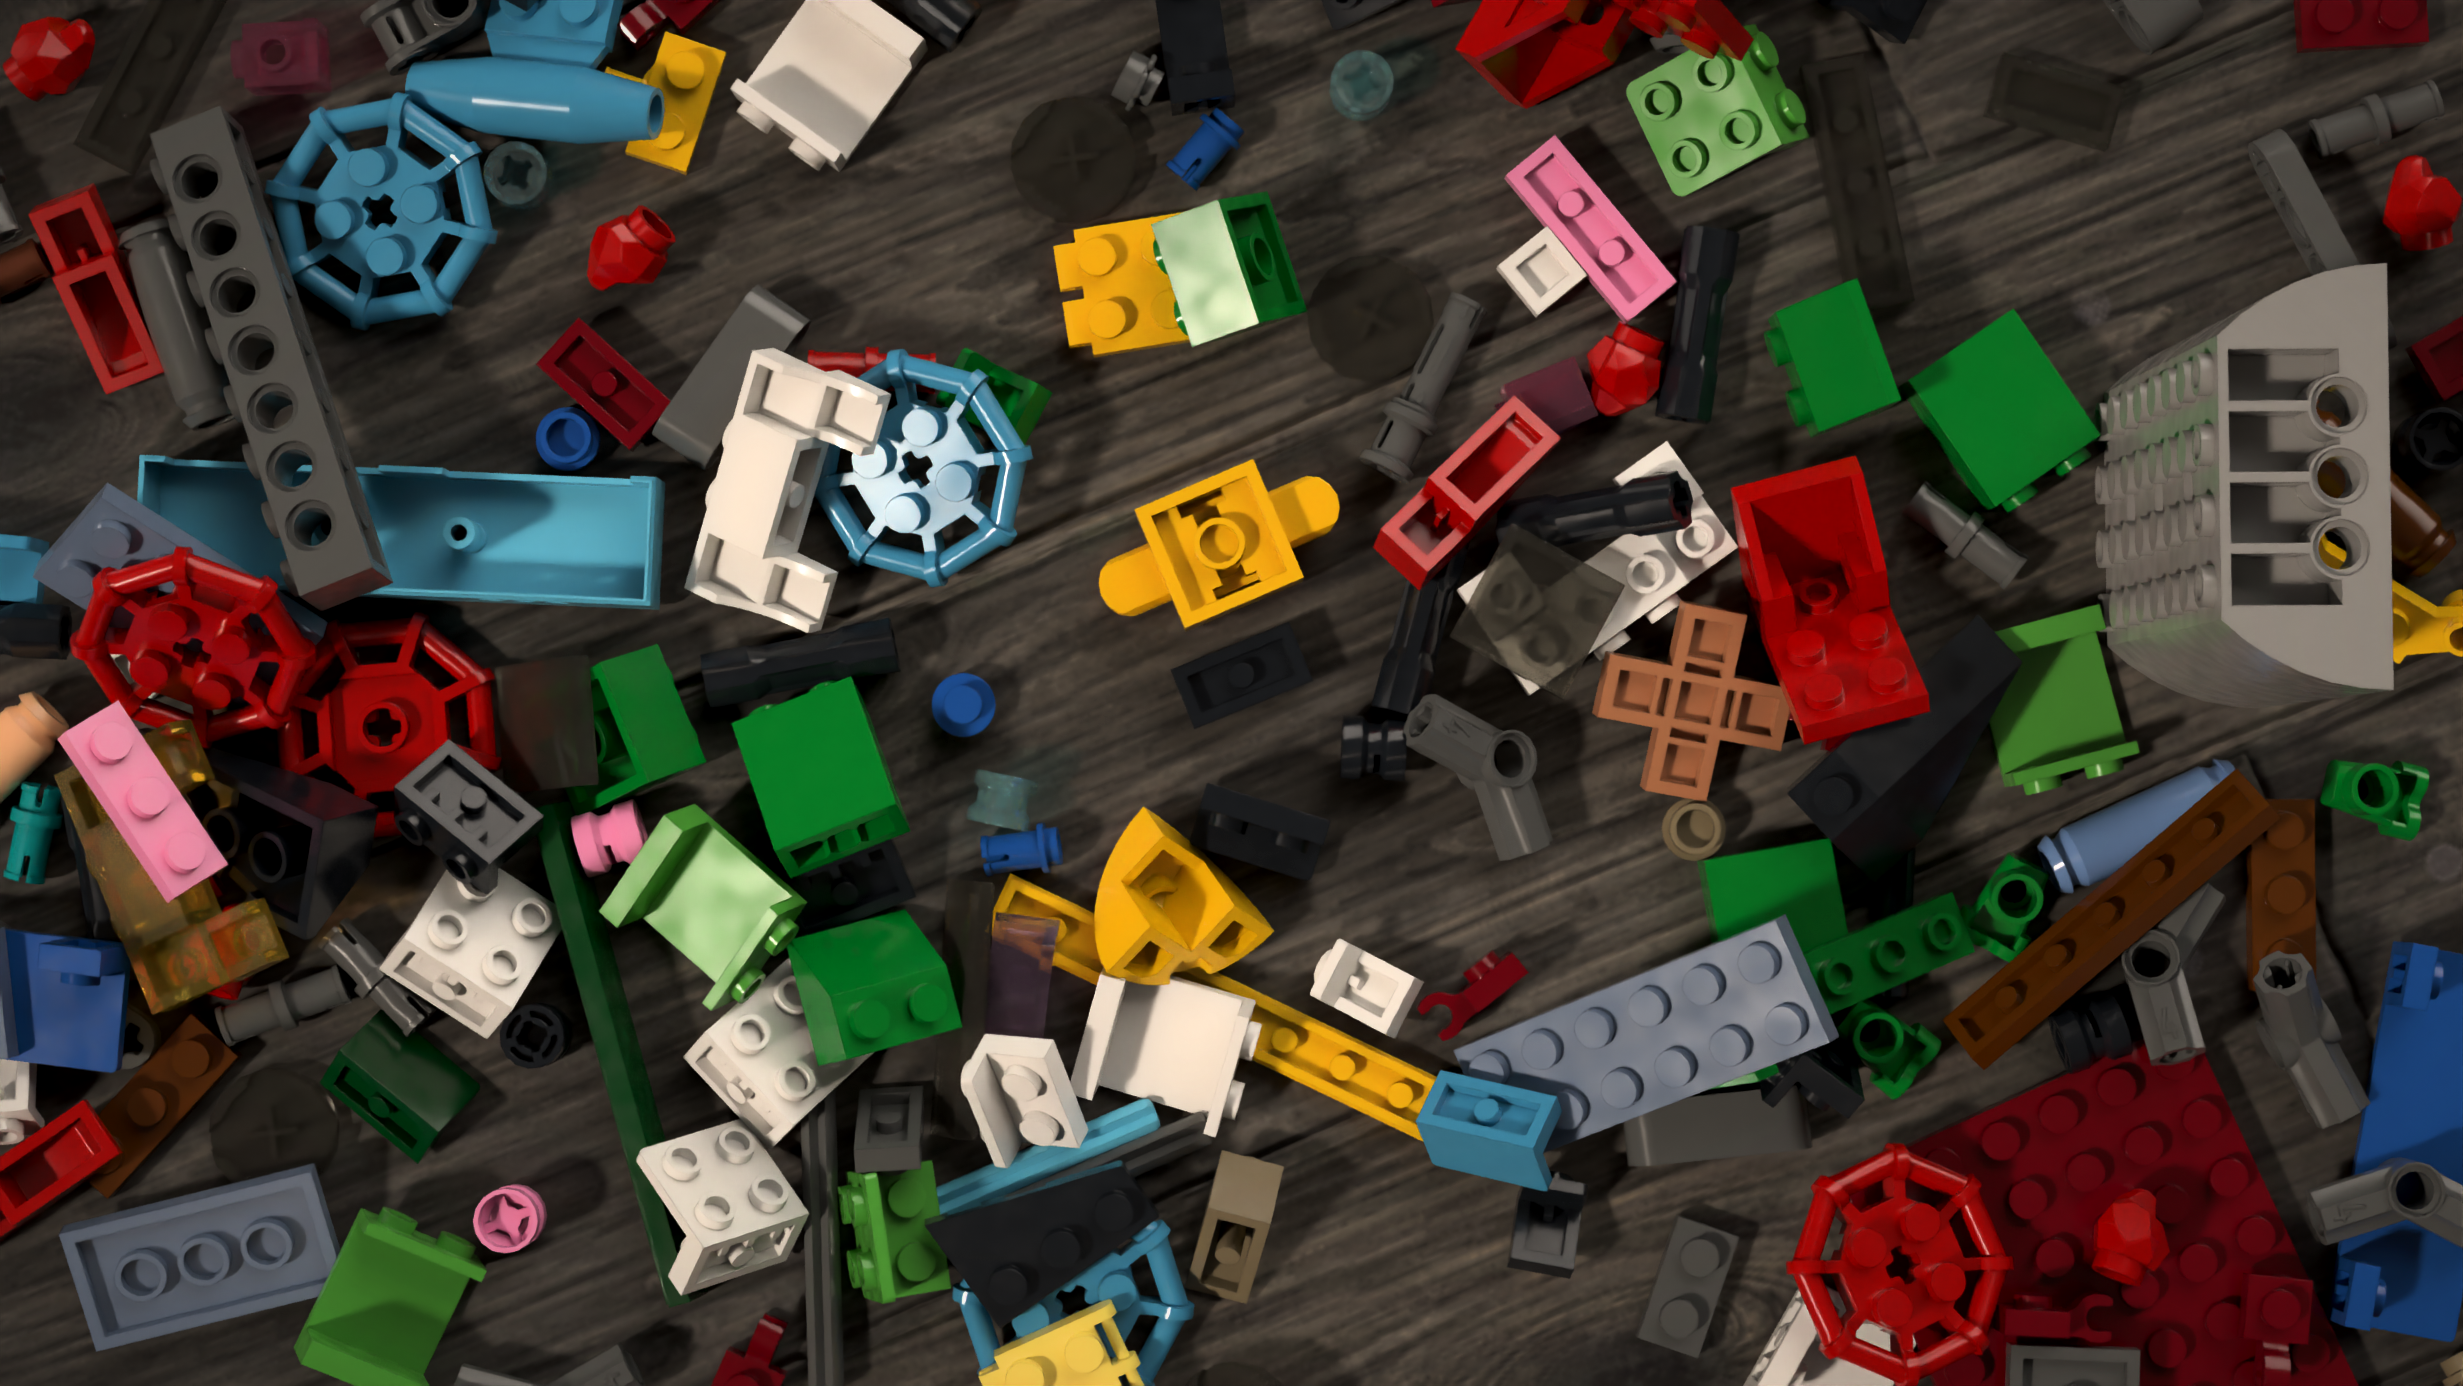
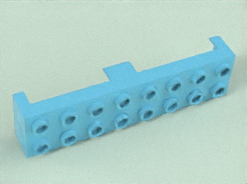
M159 455L139 456L137 495L139 503L258 578L264 575L269 576L278 584L277 590L281 593L291 594L280 568V562L287 559L281 538L276 539L271 534L262 514L261 503L268 500L262 480L254 478L246 462L182 460ZM302 465L298 468L293 476V487L303 484L309 478L312 472V465ZM379 465L378 468L355 467L393 581L389 585L359 597L659 610L665 482L657 477L630 476V479L461 472L449 471L438 467ZM331 521L323 522L316 527L311 538L312 546L326 540L331 531Z

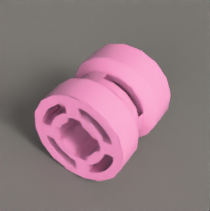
M634 799L614 804L610 813L600 816L587 812L571 817L574 842L588 878L607 873L613 864L622 861L631 864L648 839L641 812Z
M512 1184L500 1187L483 1197L476 1207L473 1218L475 1234L481 1243L492 1251L500 1253L518 1251L538 1239L544 1230L547 1220L546 1206L540 1195L528 1186Z

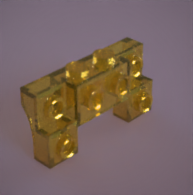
M191 719L168 722L142 735L182 795L215 779ZM73 765L54 775L85 850L87 867L99 884L111 913L112 928L123 942L152 1015L178 1008L224 985L239 982L290 958L265 898L244 902L222 913L209 879H206L167 903L76 766Z

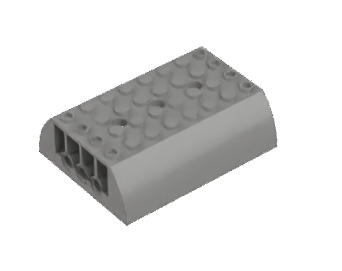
M2387 263L2354 265L2325 271L2296 281L2146 359L2124 374L2103 393L2104 403L2096 404L2094 425L2101 434L2096 440L2104 441V466H2098L2096 469L2095 498L2098 505L2105 504V530H2098L2095 552L2098 568H2106V594H2099L2097 599L2106 629L2099 632H2107V646L2128 665L2151 680L2173 691L2205 702L2247 708H2265L2394 690ZM2322 391L2334 393L2344 405V418L2338 427L2327 425L2320 419L2317 413L2316 403ZM2324 461L2335 463L2345 475V489L2339 498L2328 496L2321 490L2318 484V470ZM2326 531L2339 535L2346 545V559L2339 569L2327 566L2319 555V542Z

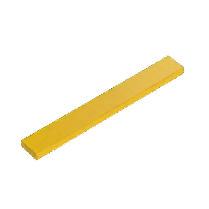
M1010 873L983 931L1097 986L1104 966L1096 947L1094 913ZM1195 967L1171 973L1175 977L1256 1000L1251 1021L1262 1024V1028L1252 1058L1253 1061L1423 1141L1415 1121L1437 1078L1436 1076L1219 972L1209 974L1202 967Z

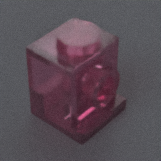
M303 18V21L242 24L243 40H233L231 43V66L235 79H244L245 88L255 96L331 92L329 29L317 18ZM283 44L285 47L283 60L277 64H268L267 49L271 45Z

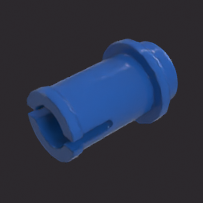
M1217 107L1209 116L1203 113L1199 117L1203 124L1175 157L1166 163L1170 170L1182 177L1181 179L1195 191L1201 187L1200 184L1231 148L1237 151L1241 147L1237 141L1245 133L1244 130Z
M1044 822L1037 823L1036 830L996 836L985 835L981 836L980 839L981 856L986 858L987 861L983 863L987 877L998 873L1042 867L1043 873H1050L1052 866L1063 864L1058 827L1046 828Z

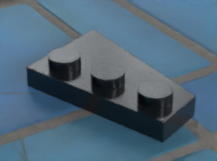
M1118 1160L1046 1182L1045 1186L1007 1198L1003 1195L983 1201L980 1206L951 1215L944 1213L925 1219L924 1226L999 1328H1002L1158 1219L1159 1212L1122 1160Z

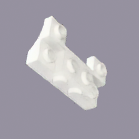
M775 348L752 350L733 419L729 422L723 434L722 445L724 451L718 472L706 493L705 503L707 510L684 588L713 603L762 614L806 633L821 631L838 572L798 553L814 494L830 443L859 456L874 454L891 394L841 370L825 372Z
M1667 441L1619 474L1613 481L1616 486H1620L1633 478L1677 470L1682 479L1688 481L1693 497L1691 509L1692 523L1686 529L1642 537L1633 534L1622 535L1542 593L1538 592L1510 552L1456 590L1527 696L1534 693L1592 651L1601 661L1604 659L1605 651L1614 652L1631 639L1624 628L1644 614L1651 624L1679 606L1681 599L1676 593L1679 589L1738 548L1702 497L1704 492Z

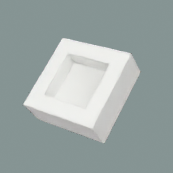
M1548 226L1496 268L1536 318L1587 277L1584 270Z

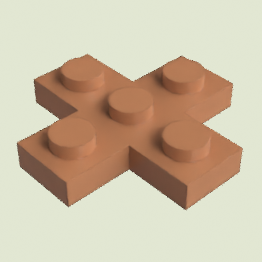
M1680 600L1667 662L1605 651L1592 713L1600 718L1652 727L1640 787L1645 791L1707 802L1720 740L1781 751L1790 708L1780 684L1734 675L1747 615L1743 612Z

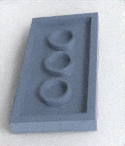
M107 482L38 561L33 578L87 610L94 592L93 578L103 568L112 567L118 570L173 554L177 546L191 547L194 555L251 576L254 575ZM171 581L144 590L148 593L158 591L156 597L158 598L171 594L175 585ZM277 590L278 596L304 638L313 641L317 645L324 636L328 622ZM123 606L116 607L110 625L114 628H130L134 615ZM251 613L249 623L255 633H257L260 627L264 635L272 636L258 613ZM191 638L187 644H182L191 651L205 652L202 650L203 642L199 639ZM260 662L255 675L271 686L280 665L278 662ZM241 696L231 699L241 707L251 705Z
M314 1163L63 1225L59 1233L96 1352L318 1297L340 1252V1246Z

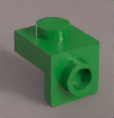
M964 348L953 368L972 373L976 369H980L989 376L987 382L989 388L1025 445L1052 392L1032 380L994 364L979 353L969 348ZM940 390L936 403L941 407L950 408L955 401L956 394ZM970 408L965 415L968 424L985 431L973 409Z

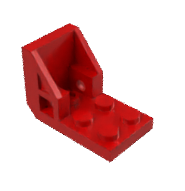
M1482 0L1455 50L1508 102L1528 109L1613 65L1635 26L1657 38H1663L1666 31L1681 37V43L1687 48L1709 59H1714L1717 52L1742 61L1754 39L1721 0ZM1603 7L1604 14L1602 18L1595 24L1587 25L1595 9Z
M1856 455L1732 487L1731 495L1741 574L1750 611L1804 745L1930 712L1929 693L1890 606L1887 568L1864 474Z

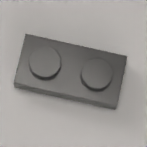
M923 1085L860 1089L854 1140L856 1173L876 1172L880 1176H896L907 1170L921 1169L925 1121Z
M1676 1214L1635 1334L1637 1338L1699 1358L1739 1236Z

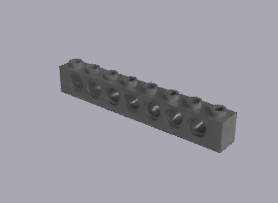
M217 106L151 133L150 137L157 156L150 160L151 171L163 194H169L175 211L174 214L168 216L170 230L181 250L188 251L193 270L186 273L187 282L198 305L201 308L206 307L212 327L205 329L206 341L217 363L220 365L224 364L230 381V385L223 388L225 400L236 421L239 423L243 422L249 442L242 445L243 455L254 478L262 480L268 500L261 503V510L271 534L276 539L281 538L287 559L280 562V568L289 591L294 597H301L320 611H324L393 583L243 127L221 106ZM218 179L215 190L209 196L200 199L203 187L211 180ZM237 235L232 249L218 256L221 243L226 238ZM255 291V298L250 307L236 313L239 300L245 294ZM274 348L271 362L266 367L255 370V363L259 355L267 349ZM293 405V413L289 421L279 428H274V419L277 413L284 407ZM312 463V472L309 478L303 484L293 487V476L298 468L304 464ZM331 521V531L326 540L312 546L311 538L316 527L323 522Z

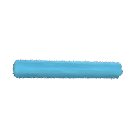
M1142 1098L1086 1122L1089 1130L1080 1148L1033 1145L1017 1152L1009 1168L995 1167L994 1163H991L936 1187L940 1215L944 1213L951 1215L980 1206L983 1201L1012 1193L1156 1131L1160 1127V1119L1152 1101Z

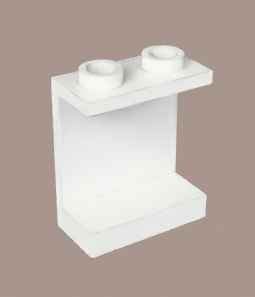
M805 0L748 81L744 83L737 78L730 88L736 99L742 102L736 112L766 134L775 126L791 137L794 141L788 149L819 171L826 162L840 172L928 48L922 36L871 0Z
M1103 967L1070 1081L1075 1096L1092 1101L1100 1085L1190 1113H1203L1207 1117L1203 1134L1216 1137L1223 1117L1235 1120L1243 1095L1245 1083L1234 1080L1240 1058L1252 1061L1262 1024L1251 1021L1256 1000L1172 975L1168 985L1132 983L1126 981L1125 978H1117L1107 973Z

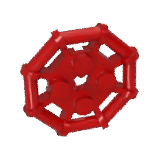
M180 546L175 548L173 554L118 570L106 567L94 576L92 581L94 592L80 628L70 637L71 653L74 657L84 661L111 704L119 700L131 719L192 740L195 748L209 749L214 741L263 727L280 729L291 720V705L307 669L317 661L316 645L313 641L304 638L276 592L278 584L269 576L264 575L261 578L251 576L194 555L191 547ZM171 581L175 585L171 594L156 598L158 591L148 593L144 590ZM123 606L134 615L130 628L109 627L116 607ZM251 613H258L272 636L264 635L260 627L257 633H255L249 623ZM191 638L199 639L203 642L202 650L205 652L191 651L182 644H187ZM110 654L126 655L131 663L129 672L135 680L134 682L129 684ZM260 662H278L280 665L271 686L255 675ZM154 692L192 705L193 713L148 697ZM241 696L251 704L220 714H213V710L226 707L230 700Z
M415 612L413 617L347 623H341L336 618L327 623L326 632L316 645L317 661L307 669L291 705V720L282 728L277 729L279 766L282 769L315 778L312 774L329 766L333 771H337L349 781L348 783L355 788L354 795L369 802L372 793L393 792L394 786L448 739L452 741L449 703L466 695L470 748L459 744L456 745L489 772L492 769L498 771L502 758L496 755L491 682L496 680L490 667L483 669L430 624L429 615ZM402 644L397 662L361 665L354 647ZM422 649L458 681L440 690L431 680L414 668L418 651ZM339 656L346 672L339 679L341 681L331 693H327L322 700L306 696L305 694ZM301 708L317 713L320 752L307 759L304 757ZM389 709L391 719L401 722V732L393 735L391 745L383 747L379 736L369 735L368 723L377 722L379 720V711ZM394 810L377 813L374 838L402 835L395 824Z
M1887 1143L1882 1152L1830 1177L1820 1175L1811 1185L1814 1195L1792 1261H1786V1274L1793 1275L1821 1340L1819 1351L1827 1359L1830 1360L1838 1357L1894 1381L1896 1386H1917L1920 1379L1971 1354L1980 1356L1990 1346V1341L1987 1337L2007 1272L2008 1270H2014L2013 1257L2006 1255L1979 1192L1982 1183L1974 1174L1962 1175L1909 1152L1903 1143ZM1907 1178L1944 1194V1196L1934 1207L1926 1203H1918L1906 1197L1905 1180ZM1882 1181L1883 1199L1860 1210L1850 1202L1849 1196ZM1958 1210L1961 1213L1979 1257L1965 1258L1949 1222ZM1835 1216L1842 1223L1839 1234H1844L1840 1248L1833 1251L1831 1260H1820ZM1895 1247L1901 1255H1907L1910 1268L1908 1269V1277L1905 1281L1900 1276L1889 1277L1887 1274L1886 1266L1893 1262L1891 1251ZM1965 1271H1980L1964 1319L1953 1308L1955 1301L1961 1297L1965 1290L1966 1277L1964 1273ZM1821 1274H1831L1846 1309L1841 1318L1838 1316ZM1938 1321L1950 1334V1336L1916 1353L1914 1352L1913 1333ZM1863 1323L1873 1324L1882 1328L1881 1331L1890 1334V1351L1855 1337L1856 1331Z

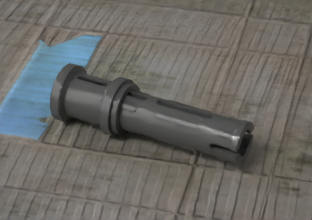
M1455 292L1450 293L1434 330H1432L1399 398L1392 397L1391 401L1386 402L1383 408L1386 418L1371 448L1362 450L1359 456L1361 462L1393 480L1410 484L1414 476L1410 468L1426 436H1434L1438 428L1436 424L1438 419L1434 415L1468 349V345L1487 313L1485 307L1464 295Z

